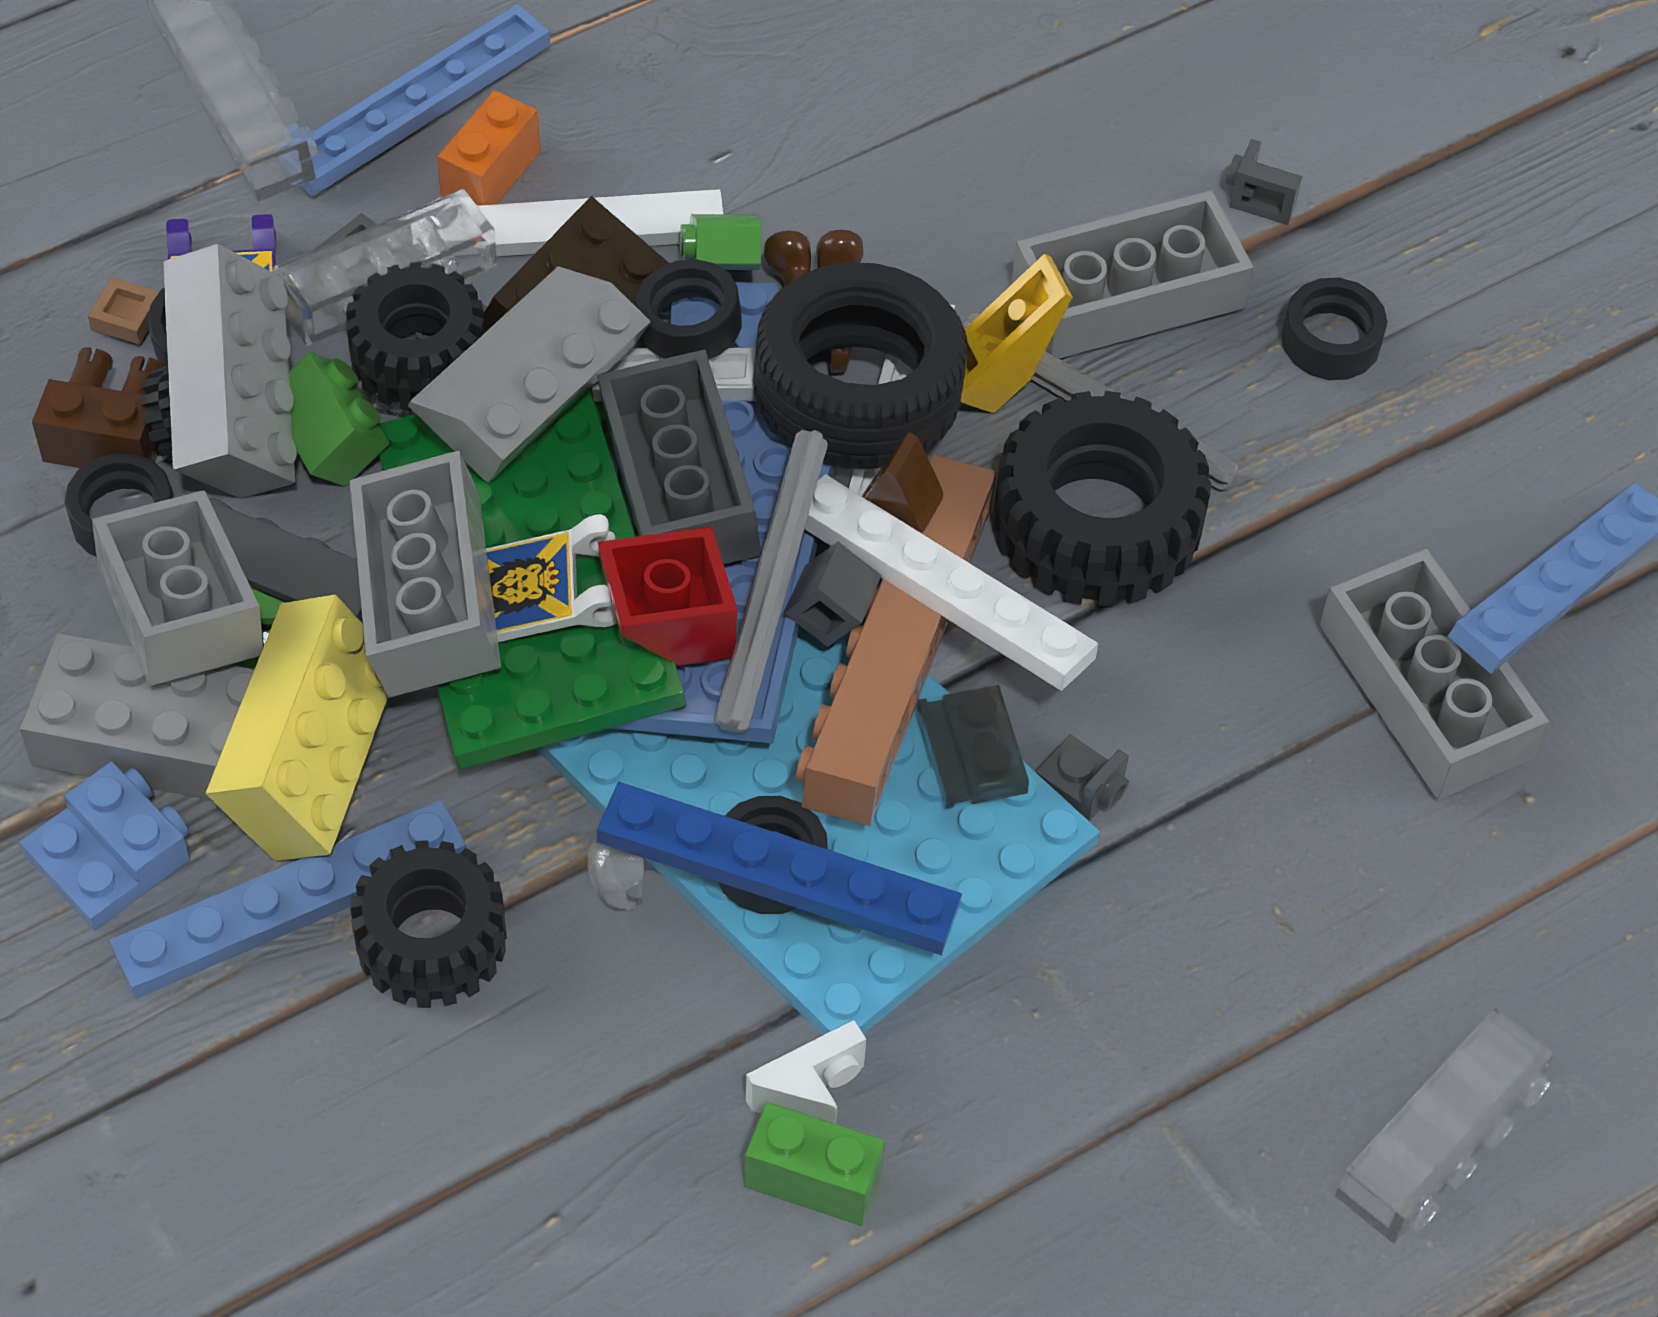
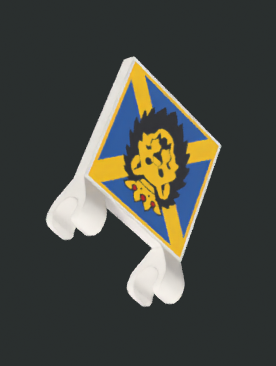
M601 514L592 515L570 530L486 548L498 642L578 624L608 627L618 622L607 585L593 586L577 597L575 554L599 556L598 542L616 539L615 534L609 531V521L606 516Z

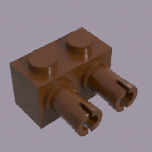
M90 347L82 348L78 353V360L69 382L48 380L32 420L42 461L81 468L93 459L112 453H135L156 462L160 441L152 442L148 436V433L153 429L150 423L144 424L142 415L147 414L148 411L146 407L140 406V396L147 395L141 389L143 381L148 380L147 374L164 365L159 360L149 357L145 370H142L145 363L144 356H136L131 361L130 370L122 391L106 389L103 386L108 372L113 366L112 357L107 352L96 348L92 361H89L92 349Z

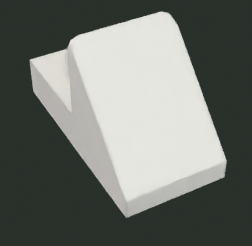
M853 1020L746 1074V1103L751 1111L762 1114L767 1101L836 1124L837 1105L825 1086L829 1085L831 1088L840 1087L856 1077L861 1068L864 1067L866 1038L856 1022Z

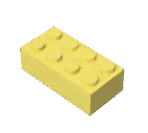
M336 594L280 604L205 793L274 861L331 855L388 699V695L366 657L363 624Z

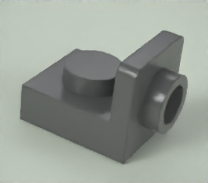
M1251 139L1244 156L1234 155L1227 174L1226 184L1234 186L1230 207L1289 225L1295 210L1302 176L1258 163L1261 142Z
M1069 734L1035 772L1081 815L1090 821L1103 806L1108 809L1114 807L1125 793L1129 784V780L1125 778L1129 756L1118 749L1108 760Z

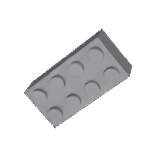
M1210 190L1016 241L1012 284L1043 254L1049 255L1053 259L1072 295V299L1046 349V352L1059 359L1244 309L1247 304L1254 266L1213 191Z
M220 244L208 246L163 261L173 470L238 498L294 484V461L297 451L292 433L291 409L294 399L289 381L288 358L291 347L286 329L285 307L288 296L284 286V278Z
M460 451L349 480L366 657L388 697L501 668L480 495Z
M1426 548L1330 587L1319 626L1432 793L1439 800L1535 759L1549 725V720L1507 661L1490 674L1447 637L1456 622L1471 610Z
M57 633L20 727L31 765L90 777L112 761L122 773H125L130 768H134L145 779L150 789L211 800L205 793L254 669L226 665L149 686L132 646Z

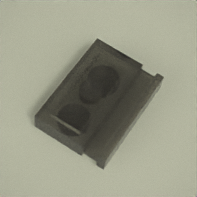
M999 685L943 695V700L927 702L926 698L918 700L917 715L945 809L954 808V803L970 800L971 804L1028 794L1029 779Z

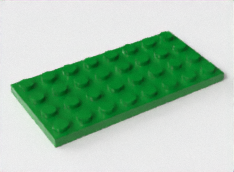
M590 389L490 483H487L465 462L480 495L486 548L570 530L587 517L598 514L606 516L609 521V531L615 534L616 539L636 537ZM417 414L379 424L390 443L379 454L383 471L455 452ZM575 554L577 597L593 586L607 585L599 556ZM618 622L608 627L578 624L498 642L501 668L437 685L459 770L687 706L675 662H670L621 635Z

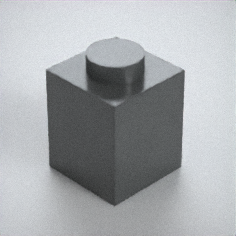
M838 541L804 566L784 613L828 647L862 623L881 575Z

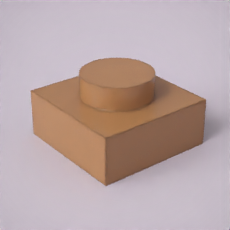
M111 277L88 315L91 330L140 345L149 330L147 321L150 305L159 291Z

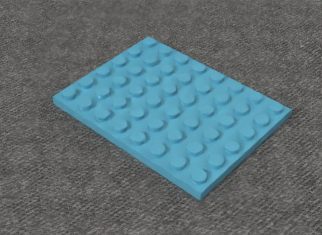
M863 618L862 623L859 625L864 626L866 619ZM799 626L773 743L607 728L539 747L536 750L602 816L618 781L723 816L738 803L757 796H783L802 803L804 783L796 781L799 759L805 746L814 748L817 739L813 738L815 721L821 705L831 706L834 698H831L829 694L837 665L843 664L848 666L850 658L846 657V649L851 631L827 647ZM928 674L871 826L811 811L818 816L827 833L828 850L962 893L960 906L942 955L799 908L783 914H759L739 907L723 893L716 881L656 861L646 860L822 1035L853 1020L864 1034L1096 846L1099 841L1100 831Z

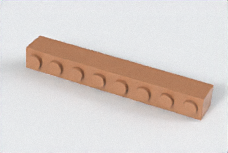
M933 454L930 464L944 495L927 528L921 534L968 563H971L991 510L997 471ZM880 578L882 581L880 587H876L864 619H866L864 626L858 625L851 631L846 649V657L850 658L848 666L843 664L837 665L829 694L831 698H834L831 706L822 704L819 709L813 730V738L817 739L814 748L804 747L796 771V781L804 783L803 808L871 826L949 621L883 578Z

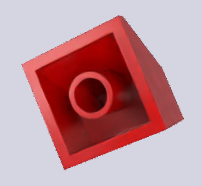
M712 526L598 542V553L621 635L670 662L674 661L677 666L732 658L736 645L738 609Z

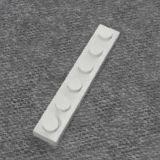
M825 474L818 480L804 528L806 531L830 546L839 541L878 572L881 578L1061 691L1096 659L1099 643L828 475Z

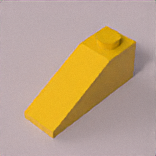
M1043 254L965 328L968 352L961 395L962 403L994 414L1031 380L1072 299V295L1051 256Z

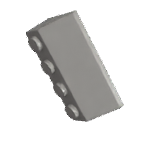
M558 266L409 402L408 406L454 451L459 450L463 460L487 483H490L598 381L597 374L608 372L635 346L651 321L611 282Z

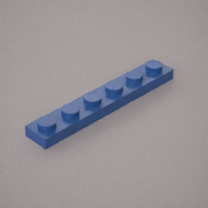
M619 781L597 828L598 843L942 955L962 897L960 892Z

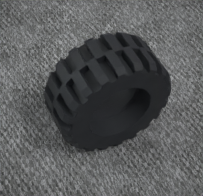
M1090 391L1072 394L1070 401L1064 402L1060 397L1044 404L1042 414L1036 410L1029 413L1019 422V429L1010 433L1004 444L1003 456L1000 457L993 517L994 527L999 531L998 541L1003 552L1009 557L1014 556L1013 566L1024 577L1028 578L1033 575L1037 578V587L1050 594H1053L1055 590L1065 593V600L1082 604V598L1097 600V606L1115 605V600L1125 598L1127 603H1132L1145 599L1150 588L1154 593H1158L1173 584L1174 575L1179 576L1183 574L1192 563L1194 552L1198 551L1210 499L1211 481L1208 479L1209 465L1205 454L1201 450L1197 451L1199 442L1186 427L1179 430L1177 428L1179 420L1165 409L1159 413L1151 409L1152 403L1137 396L1134 401L1120 398L1121 392L1105 391L1104 396H1091ZM1077 480H1109L1135 492L1145 502L1147 507L1124 517H1096L1072 508L1055 491Z

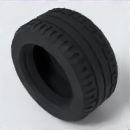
M846 262L820 267L802 274L780 289L766 305L757 329L754 367V395L758 409L772 431L791 447L793 446L796 434L801 430L809 432L816 430L822 433L823 439L828 444L823 464L845 469L872 470L882 468L908 432L919 438L926 452L937 444L940 439L944 438L947 431L953 426L959 411L968 352L966 331L957 312L939 291L921 278L910 273L876 263ZM845 346L872 348L899 358L912 369L913 373L903 379L877 385L845 383L820 373L806 360L819 352Z

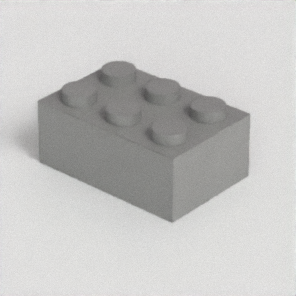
M205 490L92 519L98 569L149 686L260 656L263 649L260 606Z

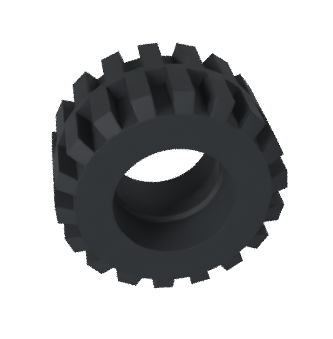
M410 262L409 268L400 269L398 264L387 267V273L382 276L374 273L367 278L368 287H357L353 293V302L348 303L346 309L347 321L345 322L353 371L356 373L358 380L362 382V389L369 395L378 393L379 402L388 406L394 401L399 402L400 409L412 410L408 406L409 402L485 333L482 301L478 300V293L472 284L464 285V276L456 271L446 274L444 266L433 264L430 268H423L422 262ZM416 332H426L434 334L433 336L420 340H406L400 338L404 335Z
M428 840L415 841L416 849L405 851L402 845L390 850V860L384 861L378 857L369 865L371 877L361 875L356 884L357 896L351 898V923L360 966L365 976L371 975L373 986L383 994L391 988L393 1000L404 1005L411 997L416 998L419 1008H431V1000L443 999L445 1007L456 1004V995L464 992L469 998L479 992V979L490 982L497 973L496 961L503 962L506 952L505 939H507L503 894L499 881H494V872L486 862L478 865L476 853L467 848L460 854L455 853L454 843L445 841L440 842L439 848H429ZM427 910L446 911L461 919L449 932L433 938H416L399 930V927L406 919L416 913Z

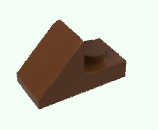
M910 432L907 433L869 483L862 497L922 533L927 528L940 505L944 494L917 436Z

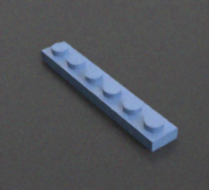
M518 4L512 6L278 153L280 168L311 197L315 196L549 47L550 31Z
M1634 482L1458 620L1447 637L1492 674L1658 539V498Z
M441 799L335 844L331 855L299 859L112 938L109 941L134 998L137 999L351 906V898L357 896L356 884L361 875L371 877L369 865L378 857L384 861L390 860V850L402 845L405 851L416 849L415 841L428 840L429 848H439L440 842L445 841L454 843L455 853L460 854L466 848V844Z

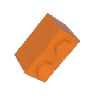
M494 90L437 156L441 198L459 207L497 204L541 152L538 110Z

